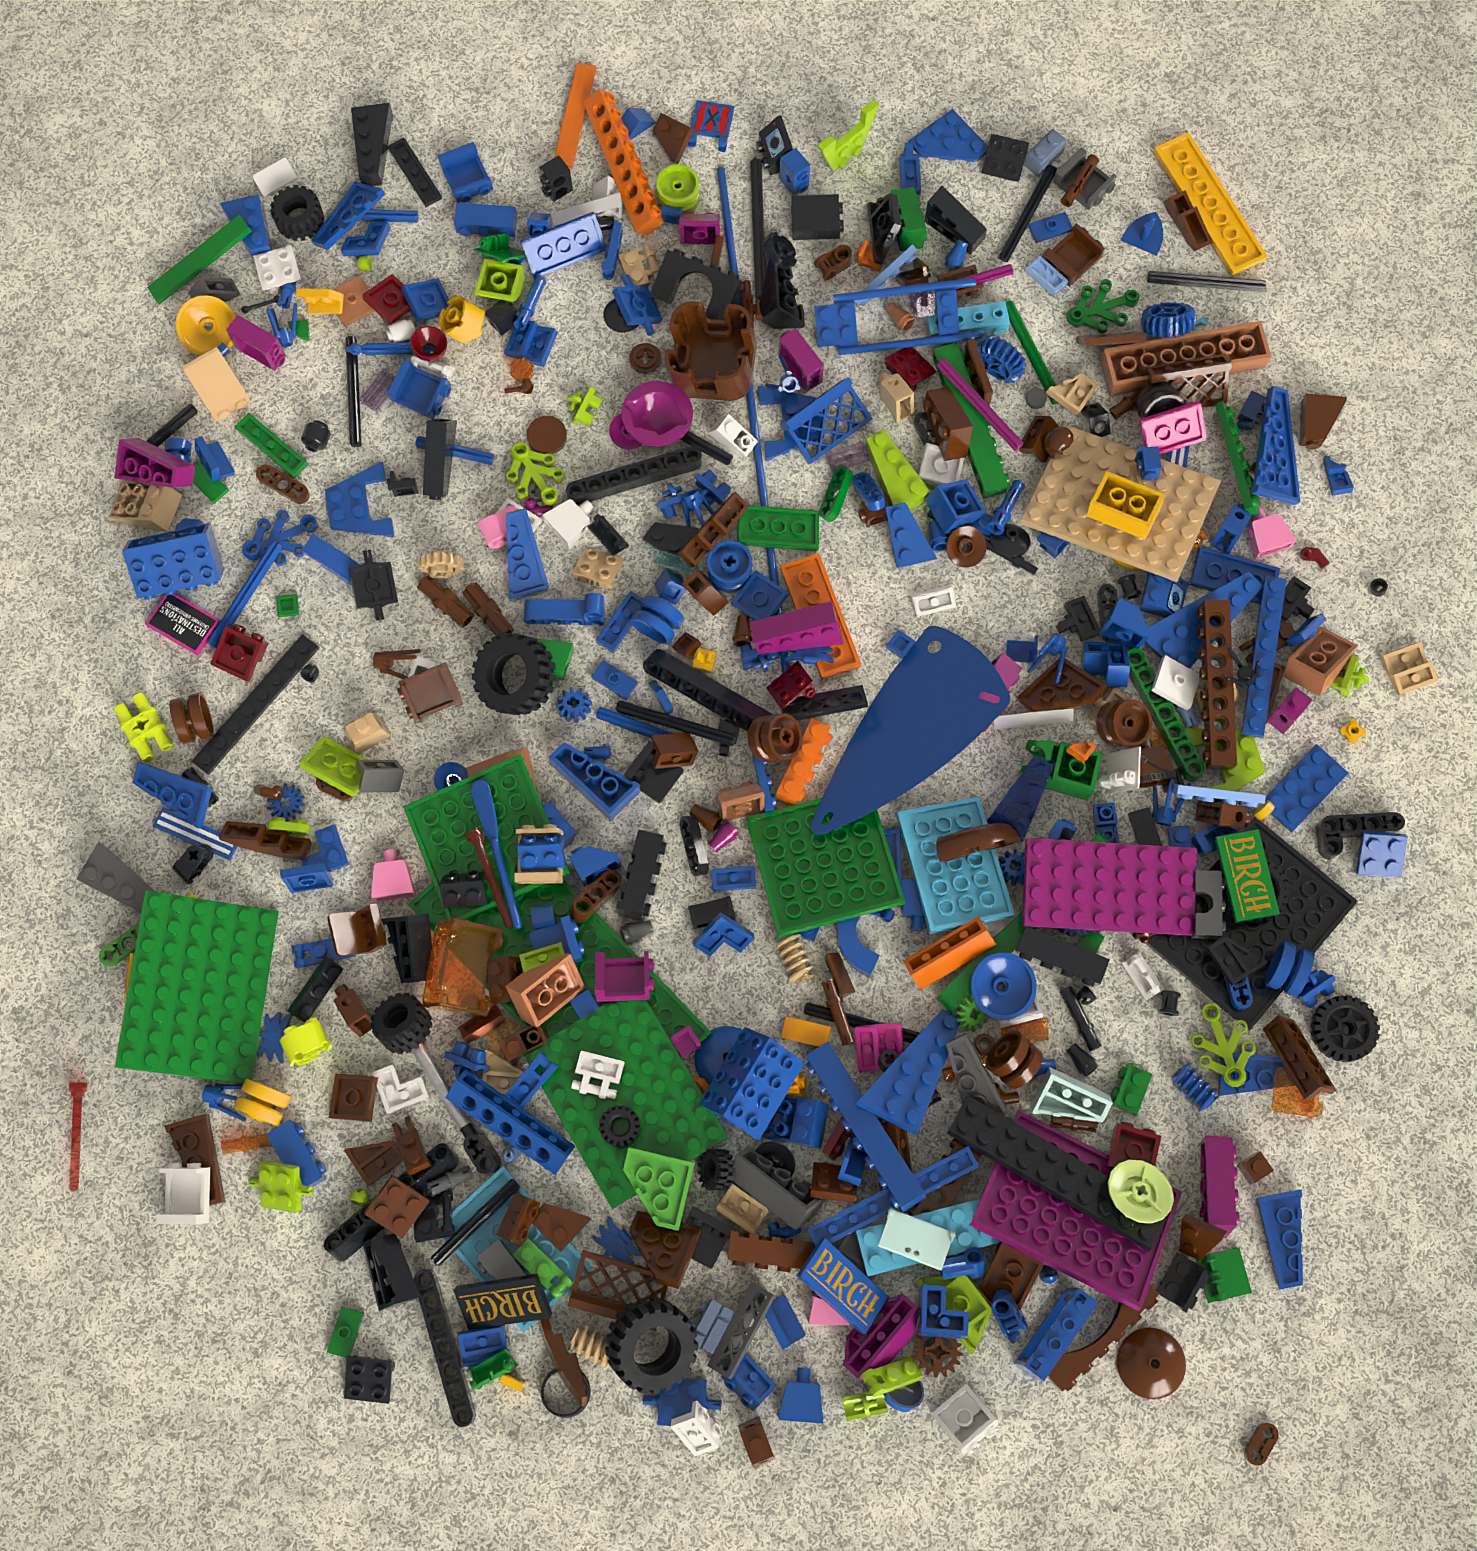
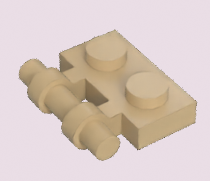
M650 245L643 246L644 254L639 255L637 249L618 255L624 274L629 275L634 285L649 286L648 278L654 277L656 279L660 266L656 263V255L651 250ZM648 262L650 269L645 270L642 263Z

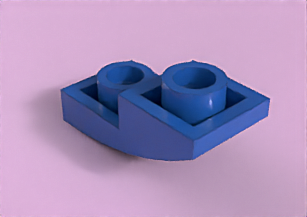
M1115 802L1093 804L1095 836L1100 833L1110 843H1119Z

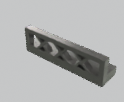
M751 1282L707 1364L708 1367L726 1378L732 1379L775 1295ZM765 1296H767V1298H766L765 1302L763 1303V1305L760 1306L761 1303H762V1301L764 1300ZM732 1362V1364L730 1365L728 1371L726 1372V1369H727L729 1363Z

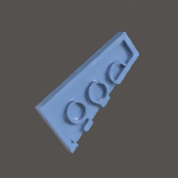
M912 244L862 291L883 289L887 285L885 281L888 278L894 279L901 272L899 268L904 264L908 266L916 258L914 254L918 250ZM872 298L854 300V304L856 307L860 304L865 306Z

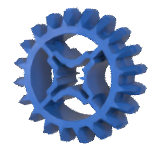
M1161 302L1160 304H1154L1143 310L1141 318L1143 332L1149 336H1158L1160 338L1188 334L1194 330L1196 322L1194 307L1183 302Z
M992 335L985 336L976 345L986 373L1008 384L1014 383L1024 373L1023 371L1026 367L1025 358L1022 357L1021 352L1017 351L1016 347L1006 342L1005 339L1002 340L998 336L994 337Z

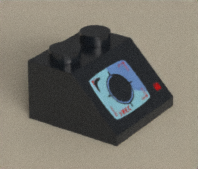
M781 115L777 116L759 132V140L756 141L758 153L763 154V167L768 169L770 175L780 173V158L793 150Z

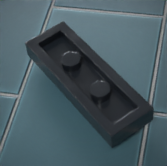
M325 956L287 1012L304 1023L309 1020L344 968Z

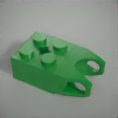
M1028 740L1025 749L1039 759L1040 765H1022L1019 775L1028 779L1036 786L1088 801L1095 789L1102 753L1093 751L1083 764L1066 752L1072 744L1062 741L1058 743L1051 740Z

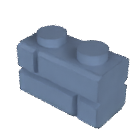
M1051 129L1026 154L1024 166L1039 177L1047 166L1052 164L1064 152L1067 142L1066 138L1054 129Z
M710 1299L709 1302H703L698 1312L702 1316L698 1323L693 1321L692 1326L697 1333V1337L694 1339L698 1341V1346L713 1354L735 1312Z

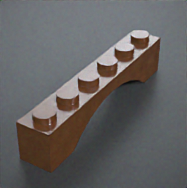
M1150 1284L1143 1306L1139 1311L1119 1302L1116 1313L1103 1334L1091 1344L1079 1350L1063 1353L1047 1378L1059 1391L1063 1392L1066 1389L1068 1392L1077 1383L1075 1379L1081 1373L1083 1375L1088 1373L1094 1366L1092 1362L1097 1357L1101 1359L1110 1350L1108 1346L1113 1341L1118 1342L1126 1334L1124 1330L1129 1325L1134 1326L1142 1318L1140 1313L1145 1308L1150 1310L1158 1302L1156 1297L1160 1293Z

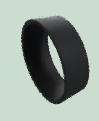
M553 1369L547 1374L542 1383V1402L545 1408L557 1417H574L581 1413L589 1402L591 1395L590 1383L586 1375L581 1371L587 1396L586 1405L580 1406L576 1411L569 1414L556 1413L548 1407L544 1399L545 1384L553 1374L557 1373L556 1369Z

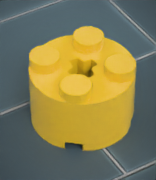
M461 296L451 298L447 302L449 304L447 309H442L438 320L439 329L460 343H468L473 338H479L482 333L481 326L485 311Z

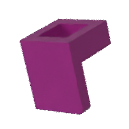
M687 1026L671 1037V1041L682 1059L702 1048L701 1043L690 1026Z

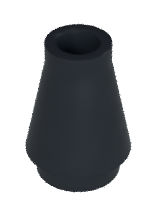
M1076 1043L1066 1051L1079 1074H1083L1085 1077L1094 1072L1099 1066L1096 1063V1059Z

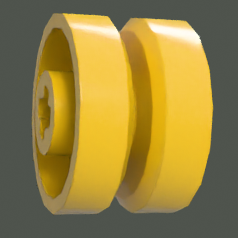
M246 1078L241 1089L244 1093L252 1095L253 1098L249 1100L242 1096L237 1097L233 1108L246 1113L245 1115L263 1123L266 1121L278 1126L283 1115L281 1112L271 1109L274 1104L278 1107L286 1108L291 1097Z

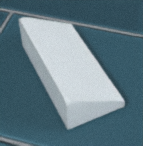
M282 158L252 176L254 183L264 198L298 179L286 158Z
M950 585L910 595L916 617L956 607L953 588Z

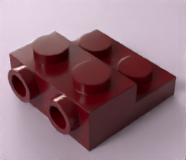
M241 625L225 626L210 664L246 682L250 681L257 662L262 661L268 642L263 641L265 637L253 632L252 635L246 633V628Z
M1128 1122L1117 1123L1113 1129L1109 1147L1111 1149L1106 1167L1114 1169L1119 1163L1127 1160H1141L1155 1166L1162 1136L1157 1135L1151 1129L1144 1128L1140 1130L1134 1128V1125Z

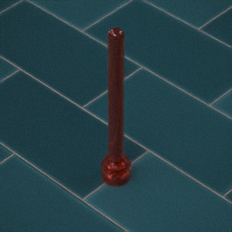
M481 828L471 830L465 833L468 843L475 847L504 925L510 929L513 927V923L482 843L484 842L483 831Z
M86 1082L69 1083L68 1092H71V1097H73L69 1183L71 1191H77L79 1188L82 1097L87 1092Z

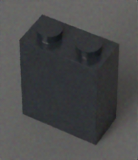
M839 194L791 196L793 240L840 239V232H844V220H840V214H843V202H839Z

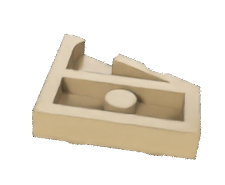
M1081 373L1055 387L1051 386L1046 391V394L1077 416L1098 387V384Z
M485 1050L487 1053L484 1064L489 1065L487 1072L483 1071L482 1080L505 1095L524 1071L493 1054L491 1051Z

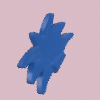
M829 646L786 651L793 652L786 657V662L793 660L803 661V664H816V661L834 662L831 656L825 654L833 653V649Z
M278 1012L271 1021L269 1014H265V1032H260L259 1037L264 1040L259 1047L258 1057H261L264 1051H266L268 1060L272 1062L275 1052L278 1061L282 1064L284 1063V1050L280 1039L285 1035L283 1031L288 1028L293 1016L292 1014L286 1015L281 1023V1012Z
M608 1216L609 1231L602 1225H599L602 1239L592 1236L593 1240L606 1248L604 1256L612 1255L615 1259L635 1264L629 1253L636 1256L642 1255L631 1243L633 1238L625 1229H618L613 1223L612 1218Z

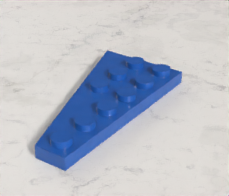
M1272 386L1267 389L1252 494L1296 505L1301 501L1288 390Z

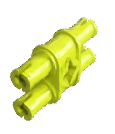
M138 693L132 697L140 712L137 716L132 717L124 703L115 706L114 711L121 722V730L125 732L130 741L129 745L136 749L140 758L145 763L155 757L147 744L148 739L154 737L163 752L171 749L173 744L165 732L166 725L160 720L157 709L151 707L144 693Z

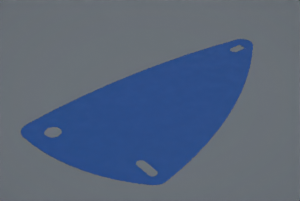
M929 626L925 629L905 658L892 671L846 747L812 821L811 830L814 834L822 835L853 822L914 788L964 750L1002 713L1010 703L1009 692L994 665L980 650L959 635L939 626ZM933 641H939L942 645L941 649L936 653L928 651V645ZM982 692H986L1000 697V701L992 703L980 699L979 695ZM832 812L833 817L828 825L822 824L821 821L826 813Z

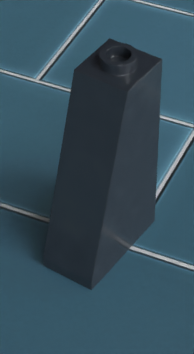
M440 418L427 420L423 495L429 496L431 500H441V497L448 495L457 420Z

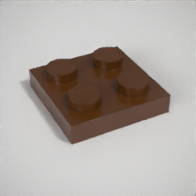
M335 1073L329 1118L372 1122L378 1077Z
M825 1162L813 1163L810 1197L856 1203L857 1185L838 1179L841 1165Z
M391 1175L366 1209L365 1215L403 1239L429 1203V1199L394 1175Z

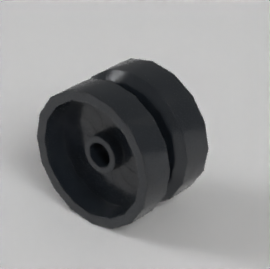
M1157 382L1148 385L1139 393L1136 400V411L1140 419L1186 405V403L1173 385L1167 382Z

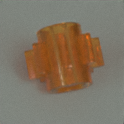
M525 357L521 359L514 358L509 365L511 367L510 375L518 382H522L525 379L530 380L534 376V365Z

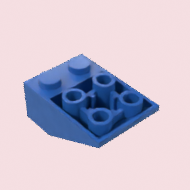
M785 1096L761 1138L821 1149L829 1104L814 1099Z

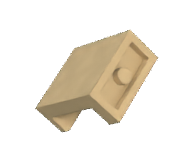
M551 824L543 825V828L535 829L534 825H522V829H516L518 844L520 839L527 835H535L536 837L551 833L563 835V831L557 828V825ZM518 855V873H515L514 882L519 884L563 883V868L521 871Z

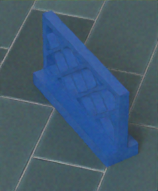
M849 377L839 381L780 424L783 431H787L808 465L873 419L851 386L853 383ZM847 392L852 397L851 405L842 404L843 395ZM829 405L837 406L836 417L826 415ZM841 407L851 409L849 420L840 418ZM854 411H861L865 419L861 422L853 421ZM812 417H822L820 428L811 426ZM826 418L835 420L834 431L824 429ZM839 421L848 423L846 433L837 432ZM798 427L806 428L805 440L799 439L794 430ZM810 430L820 431L818 442L809 441ZM823 433L833 434L831 444L822 443ZM808 444L817 445L816 455L812 458L807 452Z

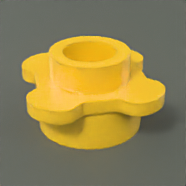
M1351 719L1347 726L1341 727L1340 733L1344 735L1349 743L1355 744L1358 738L1366 735V730L1358 725L1357 720Z

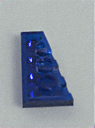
M1034 755L986 820L987 824L1001 822L1008 824L1016 830L1020 841L1023 842L1055 762Z

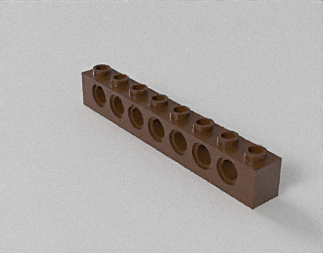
M1205 599L1197 607V619H1200L1197 636L1198 639H1201L1198 658L1202 662V667L1199 670V679L1202 680L1203 687L1200 690V700L1203 701L1201 721H1204L1201 738L1202 742H1205L1202 760L1203 763H1206V770H1232L1237 766L1234 683L1226 679L1228 676L1233 677V658L1228 651L1229 647L1232 648L1230 600ZM1209 619L1216 621L1217 627L1212 626ZM1210 640H1215L1218 643V647L1212 646ZM1211 660L1217 661L1219 668L1214 667L1211 664ZM1212 680L1217 681L1220 688H1215L1212 685ZM1213 701H1217L1220 704L1221 709L1215 708L1213 706ZM1214 721L1221 724V730L1214 727ZM1215 742H1218L1222 745V751H1219L1215 748Z

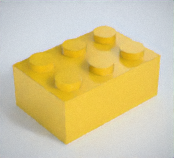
M1106 471L1090 502L1087 517L1145 540L1161 509L1165 494Z

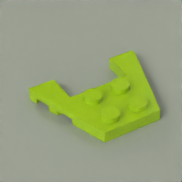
M874 99L861 109L860 122L836 141L833 136L829 135L817 145L826 164L833 172L838 168L842 169L845 167L852 156L857 157L861 153L879 107V103Z
M1185 729L1195 747L1205 745L1201 738L1203 729ZM1236 731L1237 766L1232 770H1220L1224 783L1207 788L1237 791L1266 772L1253 736L1243 735L1241 731ZM1218 742L1214 743L1215 748L1222 751V745ZM1214 798V802L1219 803L1217 802L1218 798Z

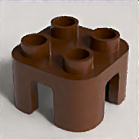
M685 302L673 311L670 319V331L674 340V350L665 351L664 361L672 384L682 389L689 398L735 401L748 393L752 382L757 341L750 314L744 307L736 304H726L724 311L725 320L707 318L704 305L701 302Z

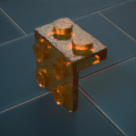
M1276 1068L1272 1110L1279 1113L1308 1116L1307 1119L1317 1121L1318 1115H1322L1323 1102H1319L1320 1093L1311 1101L1304 1100L1286 1068Z

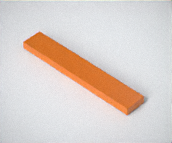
M577 63L554 156L555 158L559 155L569 169H573L586 115L583 102L591 95L597 70L594 65Z

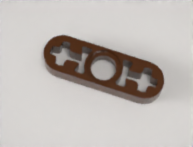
M261 465L257 469L256 477L263 485L297 504H304L308 501L310 493L305 485L270 465ZM269 471V474L271 475V477L274 478V480L272 481V479L267 476L263 478L262 473H267ZM282 480L288 481V486L285 489L278 488V483ZM292 488H294V490H296L297 492L302 491L304 495H299L297 497L295 492L292 491Z

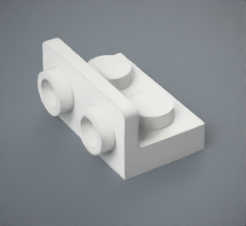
M698 1401L692 1402V1411L671 1420V1428L694 1456L719 1448L720 1426L713 1421L706 1408H703Z

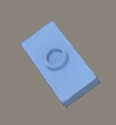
M1038 256L1026 267L1025 271L1052 296H1055L1068 284V280L1041 256Z

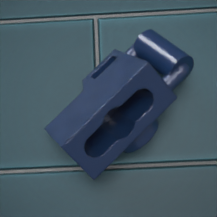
M1251 390L1237 417L1239 419L1236 423L1238 428L1252 430L1255 424H1260L1264 415L1261 407L1265 405V396ZM1257 415L1261 416L1259 420L1255 419Z

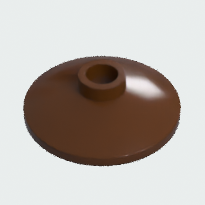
M962 526L955 529L949 535L946 543V551L950 560L957 566L965 568L973 567L980 563L985 556L987 548L983 534L971 526ZM963 543L967 545V549L965 551L961 549V545Z

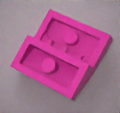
M883 1023L855 1027L858 1071H880L878 1058L885 1050H893L899 1055L903 1053L902 1023ZM886 1059L885 1063L889 1065L892 1059Z

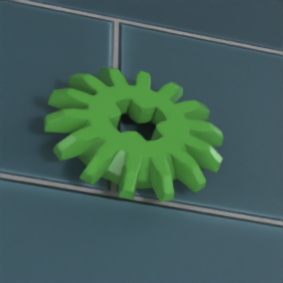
M971 994V1000L965 997V1003H959L958 1005L961 1007V1010L956 1011V1014L960 1015L956 1022H962L959 1027L962 1029L966 1026V1032L971 1027L972 1032H975L977 1025L982 1029L981 1021L988 1022L984 1018V1016L988 1015L978 1008ZM973 1008L978 1010L976 1018L969 1016Z

